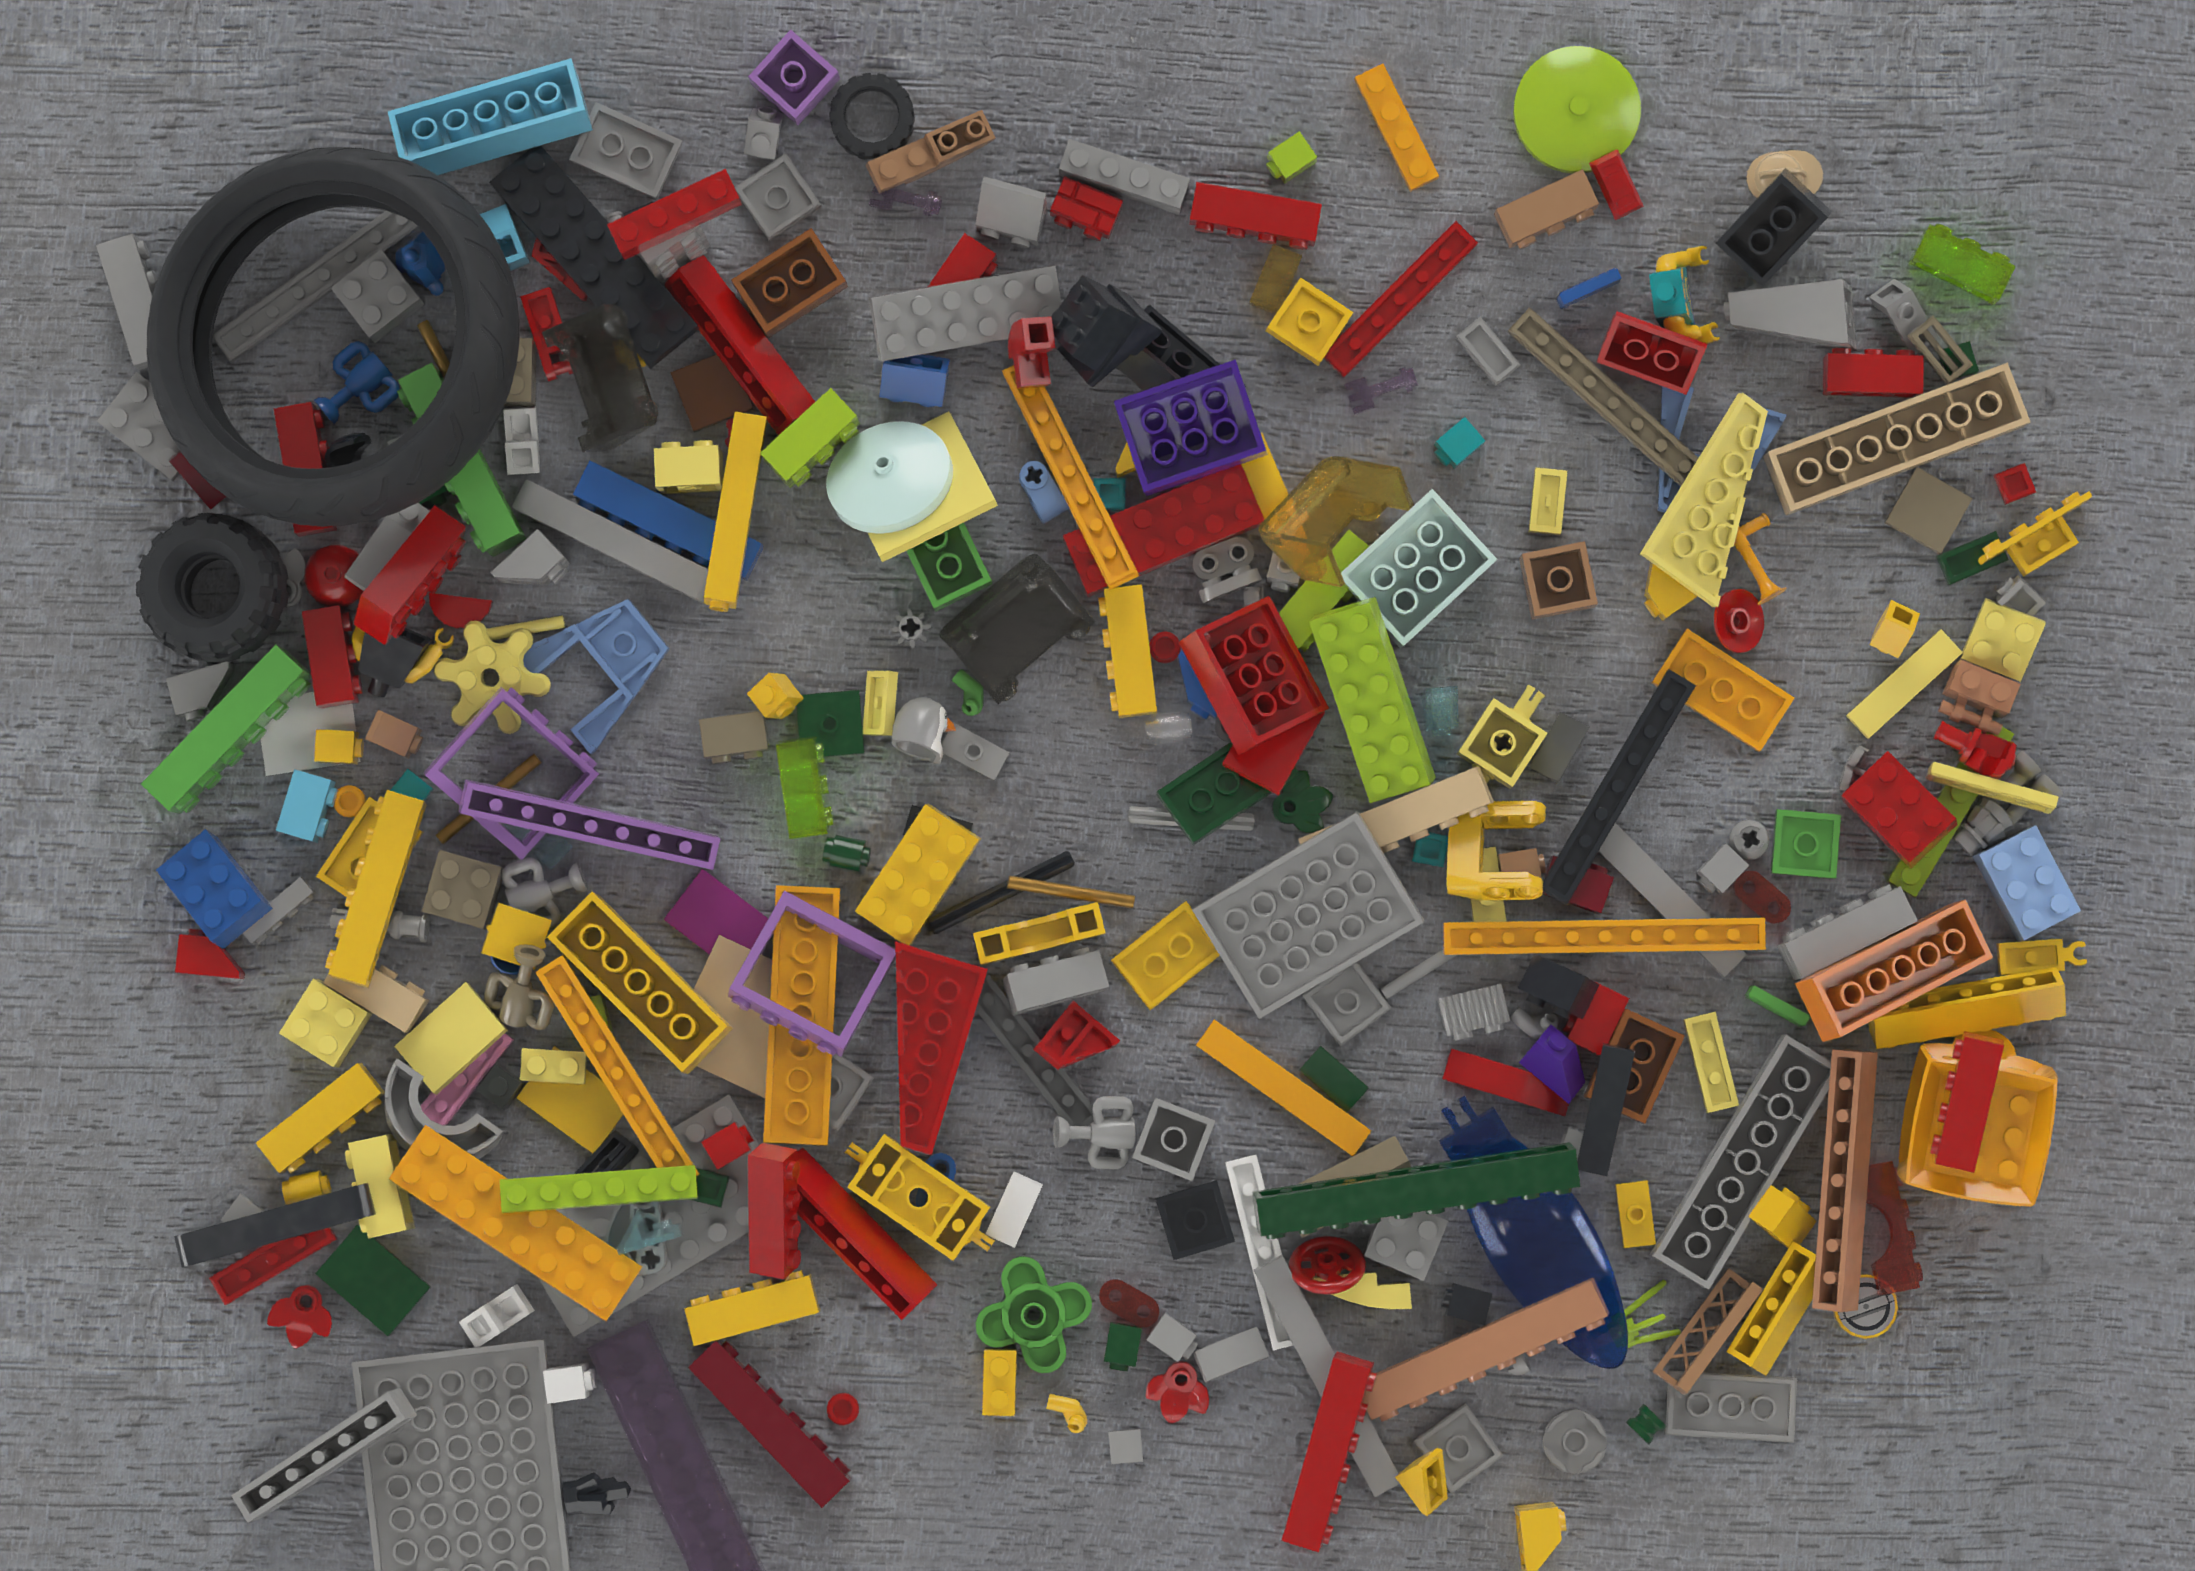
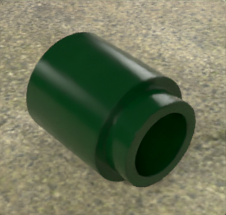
M836 835L835 838L827 836L822 861L830 863L829 865L832 867L860 872L862 866L868 867L871 848L866 847L865 840Z

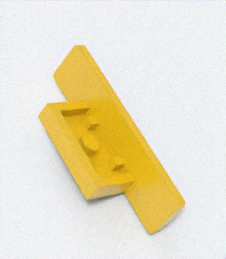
M2077 491L2061 501L2063 504L2062 508L2054 512L2052 507L2037 515L2035 517L2037 523L2027 527L2023 523L2010 531L2009 535L2011 538L2001 543L1997 539L1982 548L1985 554L1978 559L1979 564L1982 565L2002 552L2007 551L2024 577L2073 548L2079 542L2063 516L2093 497L2092 494L2088 491L2080 496Z

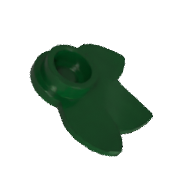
M1300 770L1298 771V776L1284 785L1282 794L1274 799L1272 813L1280 823L1293 824L1301 832L1311 834L1324 829V824L1319 814L1329 807L1333 794L1324 787L1310 786L1308 771ZM1284 803H1290L1293 806L1294 810L1292 813L1285 811Z

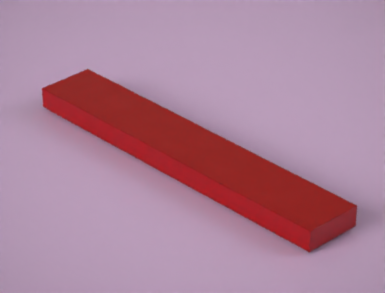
M1455 221L1333 343L1323 359L1345 378L1478 245V242Z

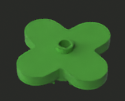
M1027 1256L1016 1257L1010 1260L1002 1271L1001 1281L1006 1299L986 1306L979 1313L976 1320V1332L981 1341L991 1347L999 1348L1018 1343L1026 1364L1032 1370L1039 1373H1050L1057 1370L1063 1364L1066 1357V1344L1062 1330L1082 1323L1089 1316L1092 1308V1299L1088 1290L1076 1282H1065L1049 1286L1044 1270L1039 1262ZM1032 1308L1038 1309L1040 1311L1039 1319H1029L1028 1311Z

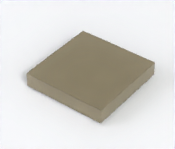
M1916 467L1884 523L1940 555L1973 498Z

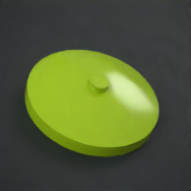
M1585 46L1560 48L1539 58L1524 74L1514 98V124L1524 147L1543 165L1563 173L1573 174L1582 169L1585 173L1592 172L1589 165L1590 162L1616 149L1622 155L1633 141L1641 117V101L1638 88L1628 70L1611 55Z

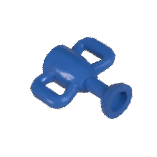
M355 341L339 352L332 361L333 370L337 375L346 380V386L331 399L318 397L314 401L331 422L335 424L339 419L338 409L354 395L360 397L367 411L378 413L398 398L397 390L400 389V386L392 377L393 374L373 351L371 352L365 343ZM361 352L362 360L351 371L343 368L347 362ZM382 384L390 387L375 401H371L369 393L378 389Z

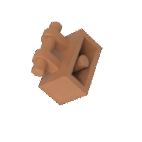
M1960 660L1953 665L1942 695L1955 699V702L1952 704L1942 700L1938 712L1948 715L1949 720L1956 723L1962 721L1982 730L1981 733L1983 734L1989 732L1998 736L2003 724L1993 721L1992 716L1994 715L2002 719L2010 713L2021 684ZM1967 704L1981 710V715L1966 710L1965 705Z

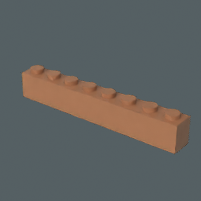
M1832 1049L1812 1302L1813 1309L1836 1312L1858 1310L1878 1052Z
M1592 1277L1377 1372L1373 1391H1366L1363 1403L1369 1404L1367 1412L1371 1420L1380 1417L1381 1422L1399 1414L1398 1408L1409 1404L1411 1409L1428 1402L1426 1396L1437 1391L1440 1396L1452 1392L1458 1388L1456 1383L1466 1378L1469 1383L1487 1376L1485 1370L1496 1365L1499 1370L1516 1363L1515 1357L1523 1353H1527L1528 1357L1534 1356L1546 1350L1544 1344L1555 1339L1558 1344L1574 1338V1331L1582 1327H1586L1587 1331L1602 1326L1605 1324L1603 1318L1609 1315V1311L1594 1278Z

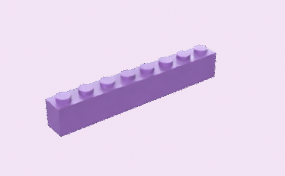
M467 779L465 780L458 810L460 814L711 870L714 869L720 838L716 835Z

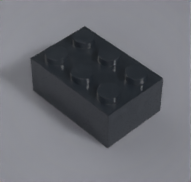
M1785 168L1724 232L1716 244L1763 287L1830 216L1832 210Z

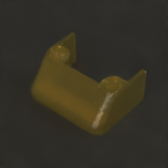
M1332 456L1320 461L1260 524L1258 530L1263 542L1301 579L1342 587L1345 582L1329 544L1353 519L1373 521L1387 507L1409 511L1414 506V503L1399 467Z

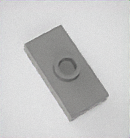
M953 722L956 731L948 732L941 744L943 754L995 781L1010 753Z

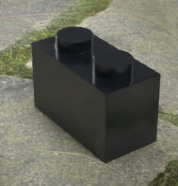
M1534 954L1518 989L1528 994L1526 1000L1532 1004L1544 1008L1545 1003L1553 1006V1013L1569 1020L1570 1016L1573 1015L1583 1020L1599 984L1582 974Z

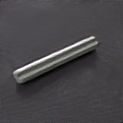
M1131 806L1129 808L1128 821L1130 823L1178 826L1166 808ZM1241 813L1219 829L1251 831L1254 829L1255 816L1251 813Z

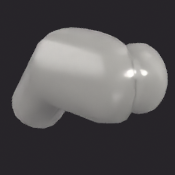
M1520 1007L1509 1017L1513 1023L1530 1037H1539L1550 1024L1555 1028L1559 1024L1558 1018L1552 1013L1531 1017Z

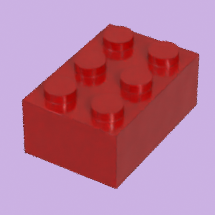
M1889 751L1878 759L1841 795L1843 802L1910 869L1957 826L1956 818Z

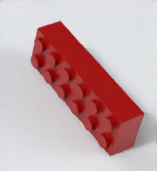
M1241 464L1202 477L1110 515L1139 576L1264 525L1265 522ZM1080 529L1063 535L1064 543L1087 598L1109 588Z

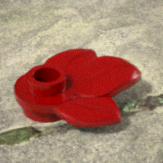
M303 1285L296 1288L290 1297L276 1301L269 1312L267 1324L273 1327L286 1326L288 1340L291 1346L297 1349L306 1344L314 1333L328 1337L332 1328V1317L330 1312L322 1306L323 1300L319 1290L311 1285ZM304 1295H309L312 1298L310 1307L302 1305L301 1299Z
M1179 1361L1171 1364L1166 1373L1154 1376L1146 1388L1147 1399L1161 1400V1412L1168 1423H1175L1181 1420L1189 1409L1202 1414L1206 1413L1208 1409L1209 1393L1207 1387L1197 1380L1196 1369L1188 1362ZM1183 1374L1187 1377V1380L1180 1383L1176 1381L1175 1377Z

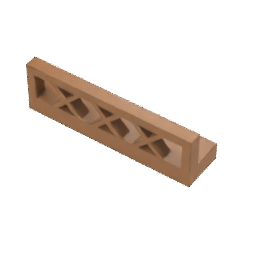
M1728 1268L1652 1372L1683 1395L1687 1394L1763 1289L1754 1282L1748 1283ZM1730 1278L1741 1286L1744 1291L1737 1300L1724 1301L1722 1287ZM1718 1294L1720 1302L1712 1303ZM1734 1304L1726 1314L1725 1305ZM1720 1306L1723 1320L1717 1326L1706 1327L1703 1313L1707 1308ZM1700 1319L1701 1328L1693 1329L1695 1324ZM1715 1330L1709 1337V1339H1707L1706 1331ZM1702 1332L1704 1346L1700 1351L1687 1353L1685 1345L1687 1335L1689 1333ZM1681 1345L1682 1354L1674 1355L1676 1350ZM1696 1356L1689 1365L1688 1357ZM1683 1358L1685 1372L1678 1381L1663 1371V1368L1670 1359Z

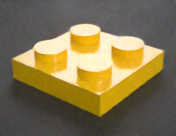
M1300 277L1265 331L1319 366L1354 312Z

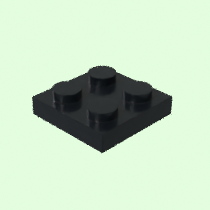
M1217 1180L1155 1198L1173 1260L1235 1242Z

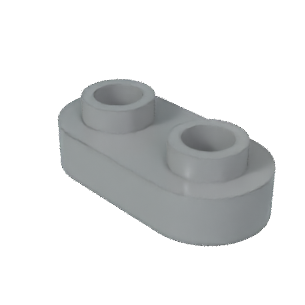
M1234 537L1196 553L1192 562L1193 572L1203 581L1232 574L1233 570L1251 564L1254 557V549L1252 544L1242 537ZM1240 547L1244 550V556L1242 558H1235L1232 555V550ZM1207 558L1212 559L1215 564L1210 570L1202 566V562Z
M1245 565L1233 570V577L1221 581L1219 576L1202 583L1204 589L1199 591V595L1203 604L1215 601L1242 590L1244 587H1249L1262 581L1258 568L1251 569L1250 565Z

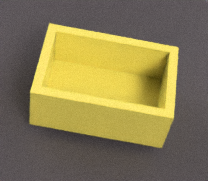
M388 1134L348 1143L349 1150L345 1151V1158L349 1170L354 1169L356 1182H352V1187L368 1183L376 1215L359 1219L362 1233L367 1232L368 1238L414 1229L415 1225L408 1192L389 1180V1177L401 1161L398 1144L394 1136Z

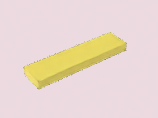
M1940 629L1846 716L1869 739L1963 652Z
M1933 762L1930 765L1926 779L1929 781L2047 814L2056 808L2059 798L2055 795Z

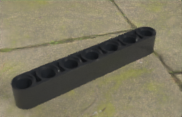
M365 1183L174 1236L183 1268L376 1215L369 1185Z

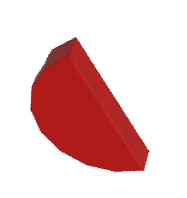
M429 593V603L434 615L445 625L456 629H464L465 625L470 621L481 622L490 613L493 604L492 600Z

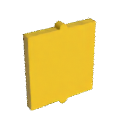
M498 902L491 924L486 926L488 933L481 953L520 966V963H518L514 956V948L523 944L533 945L540 949L546 948L545 939L552 920Z

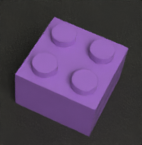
M791 29L748 76L751 85L796 125H799L840 80L838 71Z

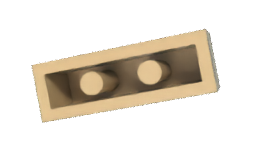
M381 965L379 969L375 967L369 988L332 978L330 975H327L323 982L405 1033L411 1032L429 1002V999L423 996L425 993L424 989L410 981L407 985L402 984L396 980L398 974L384 965Z

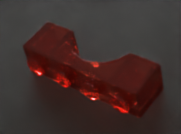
M1893 1161L1869 1165L1866 1204L1872 1205L1883 1214L1890 1230V1240L1885 1253L1871 1264L1878 1296L1920 1288L1919 1281H1923L1921 1265L1919 1262H1914L1912 1250L1916 1249L1915 1236L1912 1230L1908 1231L1905 1218L1909 1217L1908 1204L1905 1198L1901 1199L1898 1186H1902L1903 1182L1897 1174L1898 1167H1894Z

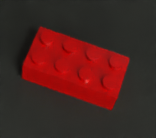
M434 505L361 594L353 624L383 645H386L392 637L397 639L407 626L406 619L411 614L416 616L424 606L426 601L424 597L428 592L434 594L440 587L444 579L441 576L447 569L453 571L462 557L459 553L466 543L463 539L466 526Z

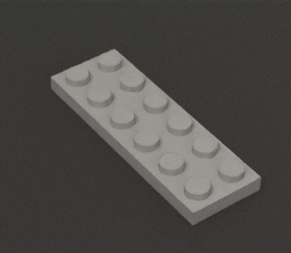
M1050 265L869 297L879 361H887L1008 339L1014 322L1021 318L1052 316L1061 305L1056 266Z

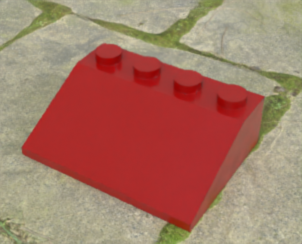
M1270 596L1205 625L1179 641L1184 654L1238 755L1281 735L1329 709Z

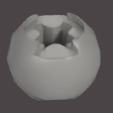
M1752 819L1742 820L1735 824L1729 835L1730 847L1742 859L1746 860L1757 859L1762 856L1768 849L1770 842L1769 833L1765 826L1759 821ZM1753 832V839L1757 841V844H1752L1746 848L1744 846L1745 840L1741 838L1742 834L1747 835Z

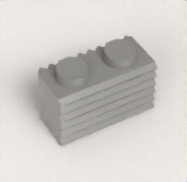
M1501 984L1437 999L1445 1035H1453L1454 1041L1473 1037L1472 1030L1484 1028L1485 1033L1503 1030V1023L1510 1021Z

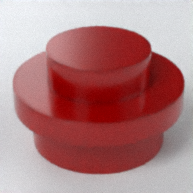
M1167 631L1155 634L1149 643L1150 655L1159 663L1173 662L1181 650L1177 636Z

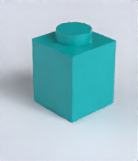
M1464 417L1436 440L1434 446L1437 450L1434 454L1444 466L1447 467L1450 464L1455 469L1484 445L1486 440L1468 419Z

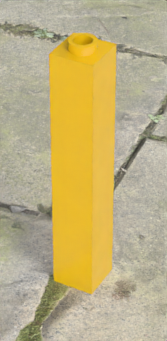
M741 412L734 413L704 591V604L710 605L709 609L714 611L728 612L729 608L736 609L761 462L760 452L763 450L767 426L766 416Z

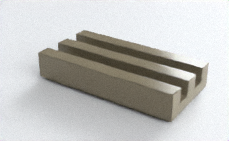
M1934 315L1930 316L1917 329L1907 335L1946 385L1951 384L1973 366L1972 362ZM1930 326H1932L1962 363L1961 367L1958 368L1927 330ZM1920 334L1923 335L1952 371L1950 376L1918 337Z

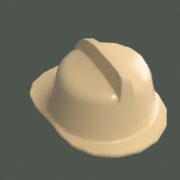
M1806 151L1770 152L1759 156L1751 163L1747 171V184L1751 193L1757 198L1786 168L1815 194L1823 180L1821 165L1812 154Z

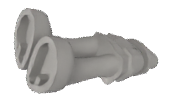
M2020 751L2016 755L2014 770L2005 782L2023 786L2041 772V769L2029 755ZM2045 774L2039 776L2029 787L2030 789L2055 795L2059 798L2063 796L2061 789ZM1984 797L1981 804L1975 805L1967 823L1961 824L1963 829L1953 838L1967 854L1972 856L1980 847L1985 849L1987 847L1986 843L1990 844L2005 837V832L2014 829L2013 825L2029 808L2012 804L2007 810H2004L2001 807L2005 803L2004 801Z

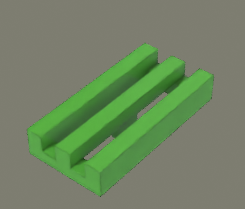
M1755 985L1749 986L1744 995L1750 1001L1799 1027L1806 1026L1810 1015Z

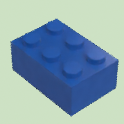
M206 829L156 869L209 940L222 949L227 947L273 909L219 838Z

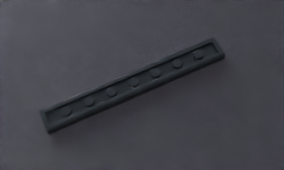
M1670 669L1666 671L1544 878V893L1564 905L1568 904L1696 686L1695 684Z

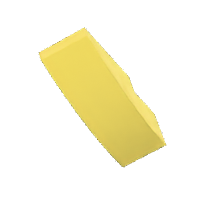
M1364 1272L1363 1277L1355 1286L1344 1292L1331 1294L1343 1300L1368 1307L1412 1309L1410 1283L1377 1284L1376 1272ZM1340 1274V1276H1342V1277H1345V1276L1348 1275V1274ZM1314 1277V1280L1325 1281L1321 1278Z

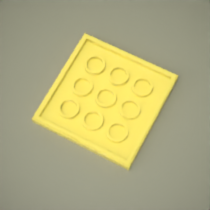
M949 411L922 425L931 429L942 439L950 454L953 464V478L950 489L938 508L921 522L892 533H868L882 562L998 506Z

